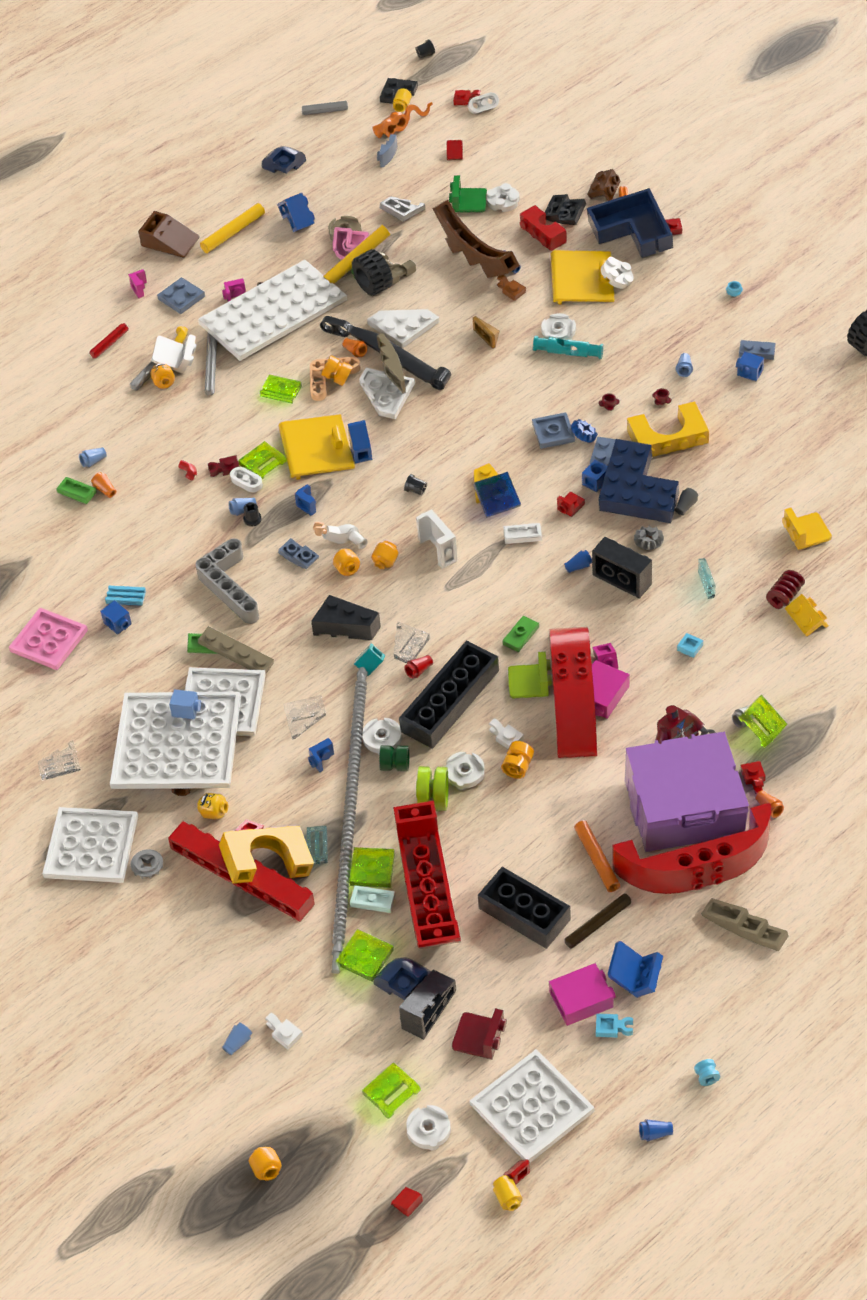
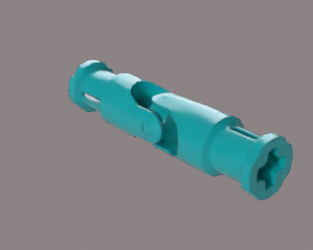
M534 336L533 351L545 350L547 353L580 357L594 356L602 359L604 345L551 337L545 339Z

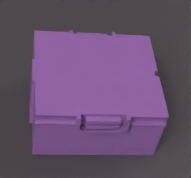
M725 731L700 736L691 734V739L682 737L661 741L662 744L655 740V743L626 748L624 781L627 791H629L632 816L635 826H638L640 836L642 837L645 852L702 843L745 831L749 804L738 771H735L736 765Z

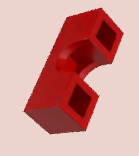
M536 205L520 213V227L550 251L567 243L566 229L557 222L546 225V213Z

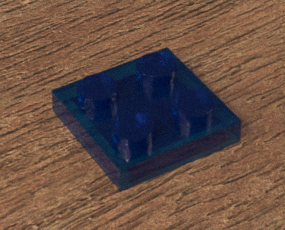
M508 472L474 482L473 484L486 518L521 506Z

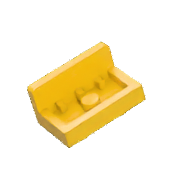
M801 594L784 609L804 635L808 637L821 625L825 628L829 625L825 621L827 619L826 615L821 610L817 611L815 608L817 606L816 602L811 597L807 599Z

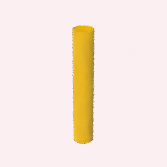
M256 203L201 241V249L205 253H209L264 215V207L260 203Z
M381 225L323 277L330 283L335 284L352 269L354 258L370 249H375L391 235L384 225Z

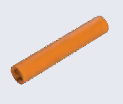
M585 820L579 821L575 824L574 828L607 891L614 892L618 890L620 883L589 824Z

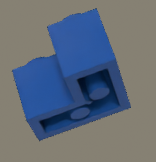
M303 193L284 199L277 204L282 218H288L293 233L315 223L314 214L309 210L308 199L305 195L303 196Z

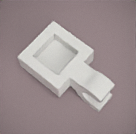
M495 718L489 723L492 726L489 731L497 735L496 742L507 749L512 742L524 739V734L509 724L504 728Z
M270 1013L265 1018L268 1021L266 1025L274 1031L272 1037L287 1050L303 1036L302 1031L287 1019L281 1023L273 1013Z

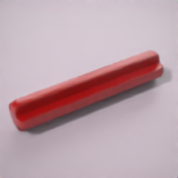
M121 323L90 350L89 354L91 357L98 358L129 330L128 326L125 323Z

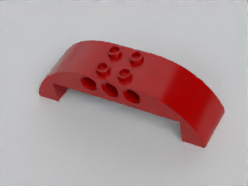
M588 627L549 629L558 758L597 756L595 699Z
M434 801L393 807L418 949L459 943L461 942V937L453 909Z
M766 803L750 808L749 830L643 859H640L633 840L613 844V871L628 884L644 891L659 894H676L700 890L703 887L713 884L718 885L724 881L736 878L751 869L759 861L767 848L770 832L771 804Z

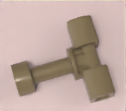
M380 252L390 267L393 278L392 285L399 282L401 276H409L416 272V264L412 260H408L402 265L398 263L393 264L388 261L389 257L386 254Z

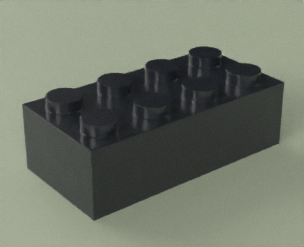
M503 866L478 894L480 910L546 949L571 920L570 905Z

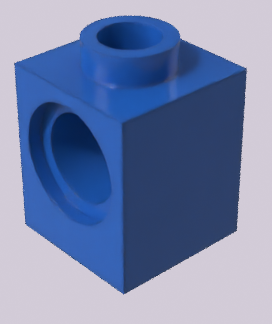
M744 352L742 357L738 358L736 362L737 376L757 381L764 369V357Z
M594 460L582 472V485L597 493L602 488L608 466Z
M115 600L100 611L103 623L117 635L132 624L129 612Z

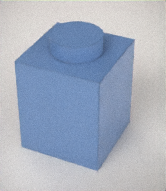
M174 689L169 703L172 717L195 719L197 712H200L201 700H198L197 692Z

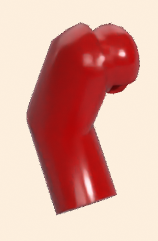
M184 460L179 462L178 468L187 471L185 478L194 480L195 475L197 476L196 467Z

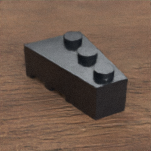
M328 595L311 620L313 636L329 634L331 637L341 635L348 636L349 639L373 640L381 627L379 612L332 595Z
M434 969L429 975L425 976L418 987L399 1006L402 1029L424 1040L455 994V979Z

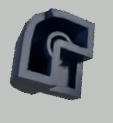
M280 146L273 149L262 160L261 166L272 173L279 170L287 174L292 168L297 170L306 162V157L303 152L294 148Z
M407 957L395 958L374 978L373 983L389 995L394 993L405 1001L431 971Z

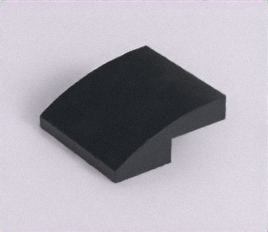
M568 194L553 195L545 210L546 220L565 225H577L586 206L585 199H569Z

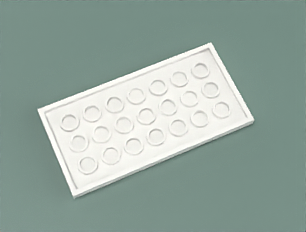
M303 260L200 317L198 323L241 361L347 301V295L336 285L323 277L324 275L309 262Z

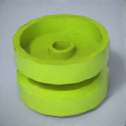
M419 766L416 781L417 803L432 801L433 798L436 811H447L449 794L448 767H437L434 771V779H432L431 768Z

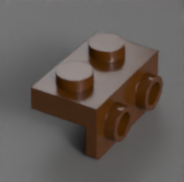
M614 169L600 171L595 175L587 193L590 199L602 195L605 196L607 201L613 199L621 182Z

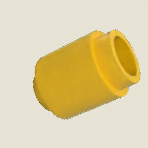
M399 89L395 95L393 108L397 112H404L410 103L412 95L407 89Z
M506 1175L497 1178L493 1182V1191L502 1209L516 1210L520 1207L523 1198L513 1179Z

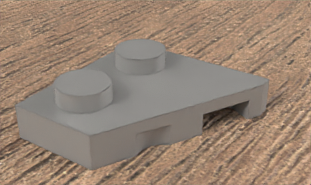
M391 196L380 202V209L404 222L425 210V204L413 205L411 200Z

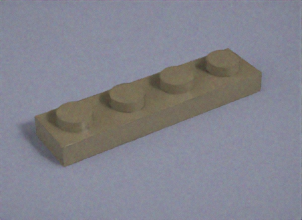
M209 626L198 639V644L249 670H265L266 674L274 664V659Z

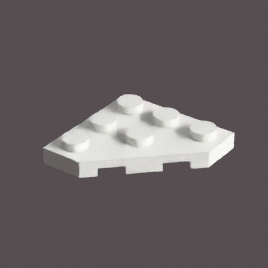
M428 309L378 311L367 319L369 326L379 333H383L401 348H404L440 322L439 317Z
M365 368L359 379L361 387L379 416L395 420L415 384L413 378L404 376L406 393L403 394L385 375L384 371Z

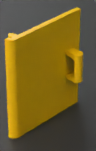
M554 250L550 253L553 302L558 301V305H561L562 301L614 302V286L601 273V267L611 257V251Z
M341 414L279 423L278 427L291 478L296 477L297 480H300L301 476L355 469Z

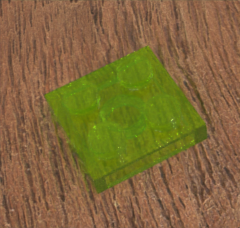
M354 847L349 880L350 886L391 888L395 849Z
M357 929L336 959V962L340 964V967L373 982L394 951V947Z

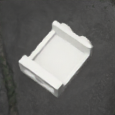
M432 509L417 516L418 541L420 543H424L427 540L432 541L437 547L438 565L443 569L457 562L456 536Z

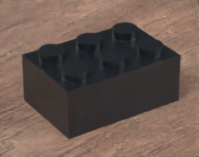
M604 537L592 550V575L640 599L652 585V559L617 543L615 540Z

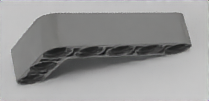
M235 538L229 539L196 561L198 579L245 623L253 624L259 620L257 602L225 573L226 570L239 563L244 557L241 541Z

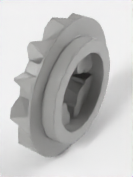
M650 525L647 528L642 526L640 530H636L634 535L635 544L644 550L656 549L664 541L663 533L661 530H658L657 526L651 528Z
M142 850L136 853L131 860L132 871L135 876L139 875L142 879L144 877L151 878L152 875L159 874V870L163 868V858L155 850ZM143 862H146L147 864L151 863V867H144Z

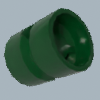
M390 745L380 746V771H391L393 767L397 771H409V746L398 745L396 749Z

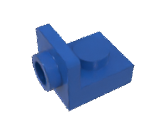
M306 484L295 492L296 506L312 516L316 513V501L311 496L310 485Z
M329 738L308 748L310 756L308 761L312 768L316 767L319 773L323 771L322 761L334 755L333 743Z

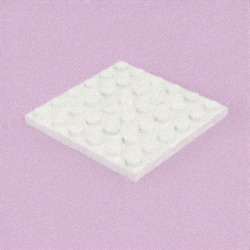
M173 692L124 693L110 780L111 789L230 788L241 700L240 692H197L198 700H201L200 712H197L195 719L172 717L169 703Z

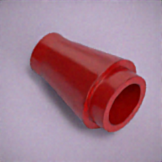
M426 655L410 660L404 666L405 673L409 678H418L426 669L433 665V659L431 656Z

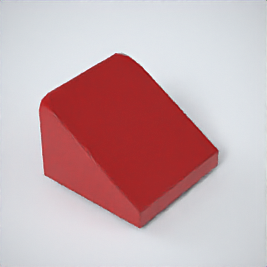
M447 140V160L463 159V141Z
M529 1160L518 1161L503 1175L509 1176L517 1185L530 1173Z
M405 1187L391 1202V1205L409 1217L423 1202L422 1194Z

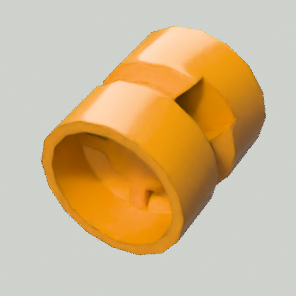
M330 355L321 375L327 379L333 378L335 383L343 386L353 366L346 362L340 363L338 358Z
M522 741L512 742L502 762V771L511 778H524L534 756L533 748Z

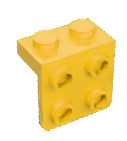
M792 507L784 509L783 526L788 531L791 540L795 543L798 550L832 539V535L819 513L814 512L797 517Z

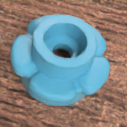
M731 281L728 283L726 291L728 295L736 297L741 294L743 288L739 282Z

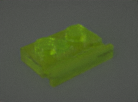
M269 375L263 385V389L260 390V397L293 404V399L298 395L302 383L297 380Z

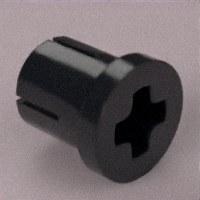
M430 39L415 47L419 58L435 54V48Z
M410 474L405 482L404 491L423 495L427 482Z
M253 502L245 504L243 507L244 523L251 527L259 525L262 517L259 513L258 505Z

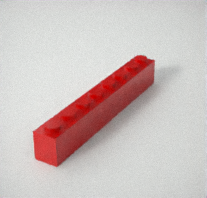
M182 821L168 837L171 850L232 883L219 847L220 841L215 839L210 833L200 831L195 825ZM256 859L254 863L257 869L252 882L232 883L299 922L315 905L313 893L309 888L299 886L291 878L281 876L275 869L263 866Z

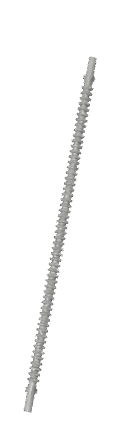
M363 667L357 672L354 692L355 699L346 782L347 791L345 792L343 834L341 835L342 844L339 859L340 868L338 869V893L336 894L334 934L332 935L334 938L332 940L334 944L332 950V973L334 974L340 973L341 956L343 955L342 945L345 943L346 913L348 912L347 898L349 897L348 888L350 887L349 878L351 877L352 844L354 842L353 829L355 828L357 786L359 785V763L361 758L360 749L362 748L361 740L367 690V672Z

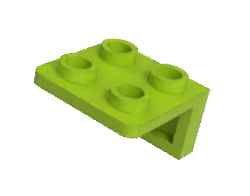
M546 651L538 652V664L508 667L509 694L511 698L549 696L548 686H552V675L547 673V671H551L550 659H546Z

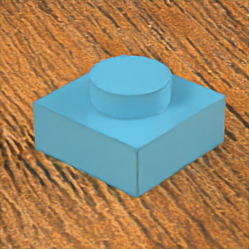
M686 633L677 645V651L694 658L702 648L703 640Z

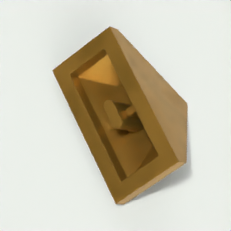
M474 316L473 330L492 349L495 348L500 330Z

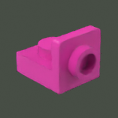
M141 269L128 274L130 287L138 299L144 297L143 289H145V284L147 283L145 271Z
M243 278L224 282L225 289L222 290L224 300L227 299L228 302L231 301V298L238 297L246 292Z
M611 643L592 647L597 661L616 669L619 668L617 654Z

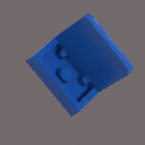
M618 941L615 943L608 977L636 998L653 993L657 987L663 955L655 952L642 957L625 943Z

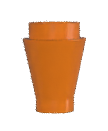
M349 338L343 340L342 346L355 357H363L367 353V345L363 341Z
M99 472L91 479L92 486L109 498L116 494L117 490L113 487L106 474Z
M763 790L756 794L755 799L760 805L771 804V817L777 818L783 813L784 805L781 800L767 794Z

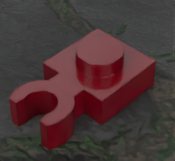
M237 455L220 458V463H208L210 477H215L219 473H223V476L230 475L234 468L240 467Z

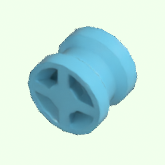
M713 1059L702 1060L694 1066L695 1073L699 1075L701 1086L712 1085L720 1079V1073L715 1070L716 1064Z

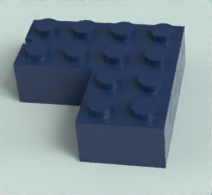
M650 188L587 208L588 222L598 244L631 235L641 258L656 254L657 250L662 252L673 248L672 233Z
M616 439L598 498L599 511L671 524L679 496V481L647 476L652 459V446L650 444Z

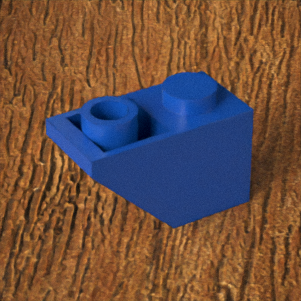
M365 420L347 424L350 449L355 464L373 460Z

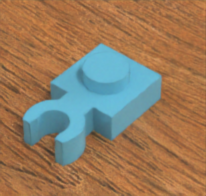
M596 1014V1037L618 1038V1032H622L626 1036L633 1035V1028L625 1027L626 1025H633V1018L625 1017L622 1020H618V1014Z

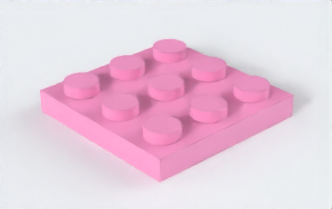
M39 608L9 646V650L14 654L58 670L87 633L88 628L84 624Z

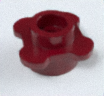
M664 388L657 389L652 394V397L655 398L654 403L656 405L671 403L672 399L669 398V391Z
M607 393L602 396L599 406L612 411L620 403V400L616 399L614 394Z

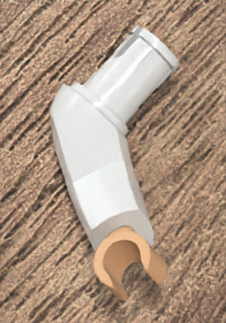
M322 522L314 523L313 530H315V535H323V538L337 544L352 541L359 549L365 548L368 544L367 539L359 534V529L354 525L345 524L338 527H325Z

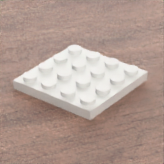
M189 667L185 691L240 692L241 700L236 736H255L266 676L265 670Z
M59 807L42 873L43 877L49 879L123 883L138 813L136 811Z
M537 1049L470 1100V1105L523 1160L528 1159L530 1163L595 1112L594 1106Z

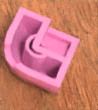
M335 227L333 250L336 256L342 260L369 236V232Z

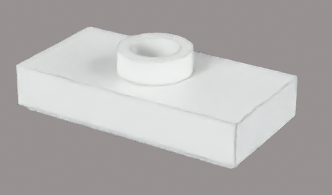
M540 523L503 526L505 544L542 541Z

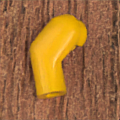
M185 326L177 327V336L174 341L183 343L188 334V329Z

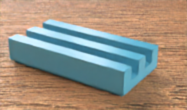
M109 585L105 602L110 604L115 600L120 605L142 606L146 589L145 587Z

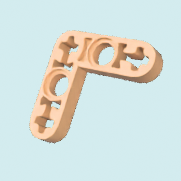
M338 358L340 363L346 362L349 365H354L350 374L360 371V360L358 358ZM317 359L310 363V392L312 399L315 401H322L327 396L326 377L322 376L321 372L328 359ZM318 378L323 379V380L320 381V382H315V381H314L315 379H318Z

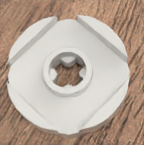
M508 183L487 191V204L494 211L499 209L502 212H509L518 206L520 200L519 192Z
M609 257L601 267L603 277H607L610 280L609 283L616 288L624 289L633 281L631 266L627 262H621L613 257Z
M552 314L549 319L542 321V335L545 339L551 337L572 340L576 332V323L574 320L569 319V316L566 314Z
M390 718L369 721L363 728V744L368 750L378 754L380 753L381 745H390L396 749L402 741L399 724ZM378 734H386L383 738H379Z
M458 752L448 758L445 767H448L449 783L456 786L458 790L474 787L484 779V762L477 754L472 753L470 755L466 754V752ZM461 768H469L468 772H461Z
M434 1105L415 1109L409 1115L406 1122L409 1140L417 1147L431 1151L437 1150L440 1145L444 1144L451 1132L447 1113ZM430 1123L433 1124V1129L426 1131L423 1127L424 1125L428 1126Z

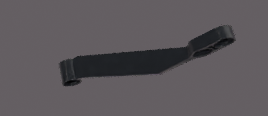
M325 316L321 321L320 328L324 332L341 337L352 335L380 353L377 341L378 333L355 327L346 320L331 316ZM391 342L398 354L402 368L424 382L430 383L437 390L445 388L451 378V372L447 368L439 367L434 369Z

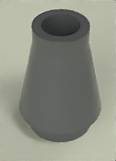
M692 488L683 490L675 512L679 515H684L698 501V493Z

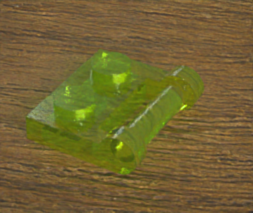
M265 441L238 460L241 467L259 475L262 479L278 465H283L287 461L281 452ZM273 457L275 458L272 462H270L261 470L258 469Z
M763 695L758 696L738 716L741 722L744 721L761 740L760 743L763 747L768 746L787 726L785 720ZM751 714L769 733L768 735H766L761 730V728L754 722V720L750 717Z
M393 1062L362 1090V1093L381 1110L386 1118L390 1119L394 1115V1111L413 1094H418L421 1088ZM405 1084L408 1088L387 1105L385 1101Z

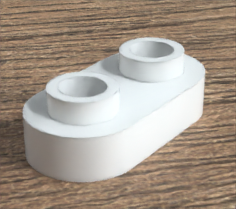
M493 92L474 97L468 102V109L473 114L491 110L498 105L499 98ZM488 99L492 100V104L488 103ZM474 103L477 104V109L473 107Z
M243 467L234 468L230 472L233 484L249 492L261 490L263 484L262 478L259 475Z

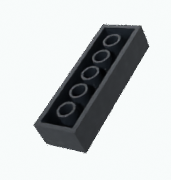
M466 640L399 717L401 733L433 749L499 672L498 656Z

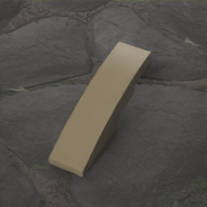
M381 333L377 335L381 360L384 364L385 375L404 394L406 393L405 380L398 354L387 337Z
M711 898L701 913L703 917L720 927L776 951L781 949L789 937L787 930L770 926L767 919L750 915L747 908Z

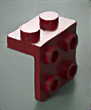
M495 1008L492 1018L464 1012L452 1042V1049L492 1060L495 1050H498L500 1046L501 1032L505 1031L507 1019H504V1010Z

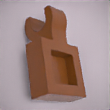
M505 275L497 277V280L500 281L497 283V286L510 299L516 301L526 293V287L514 279L509 282Z

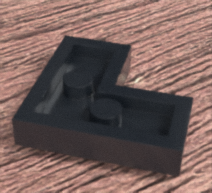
M387 78L380 95V102L393 104L399 89H407L414 96L418 88V81Z

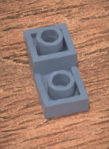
M390 134L389 141H386V145L381 144V149L377 152V161H380V167H385L397 151V135Z
M291 538L278 550L281 556L305 569L310 567L319 558V555L306 545L302 547Z

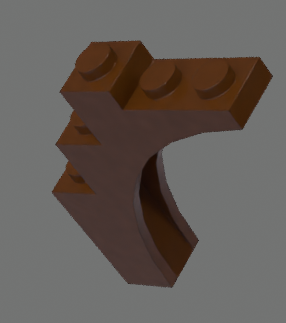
M448 199L432 208L447 235L445 240L452 253L462 251L470 266L475 264L481 265L487 278L508 274L520 266L513 251L495 249L473 234L459 218Z

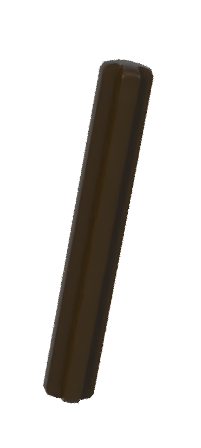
M626 893L622 894L567 936L565 944L570 949L574 948L629 906L632 900L630 896Z

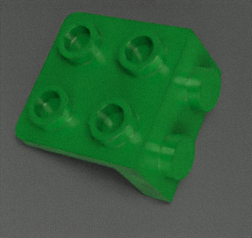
M454 175L453 182H450V192L452 193H449V202L452 203L454 211L485 212L487 189L461 188L460 175Z

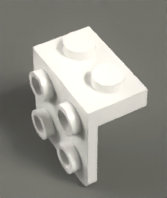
M189 334L184 345L158 336L152 355V362L167 364L172 370L184 373L187 366H191L194 356L191 355L196 349L197 344H194L196 336Z

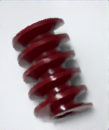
M794 570L784 571L782 576L779 577L766 594L768 603L776 609L788 606L805 584L804 577Z

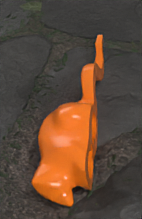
M432 102L428 103L424 112L413 104L406 107L404 114L392 112L380 124L372 127L373 132L380 139L384 134L390 137V134H394L396 131H403L410 120L412 110L420 116H427L430 106L433 104Z

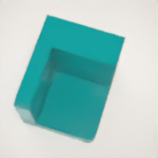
M370 643L356 658L354 665L359 669L361 667L365 668L367 676H369L384 661L385 655Z

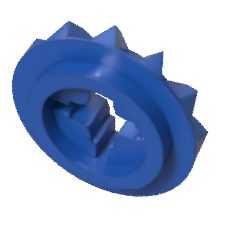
M574 420L571 424V430L578 439L588 443L596 440L598 435L596 428L588 424L586 420Z

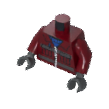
M670 705L666 708V715L657 722L655 740L662 744L661 741L682 737L691 739V734L699 735L698 731L701 732V735H706L708 732L709 734L716 732L712 729H706L704 727L705 724L689 710H682L675 705Z

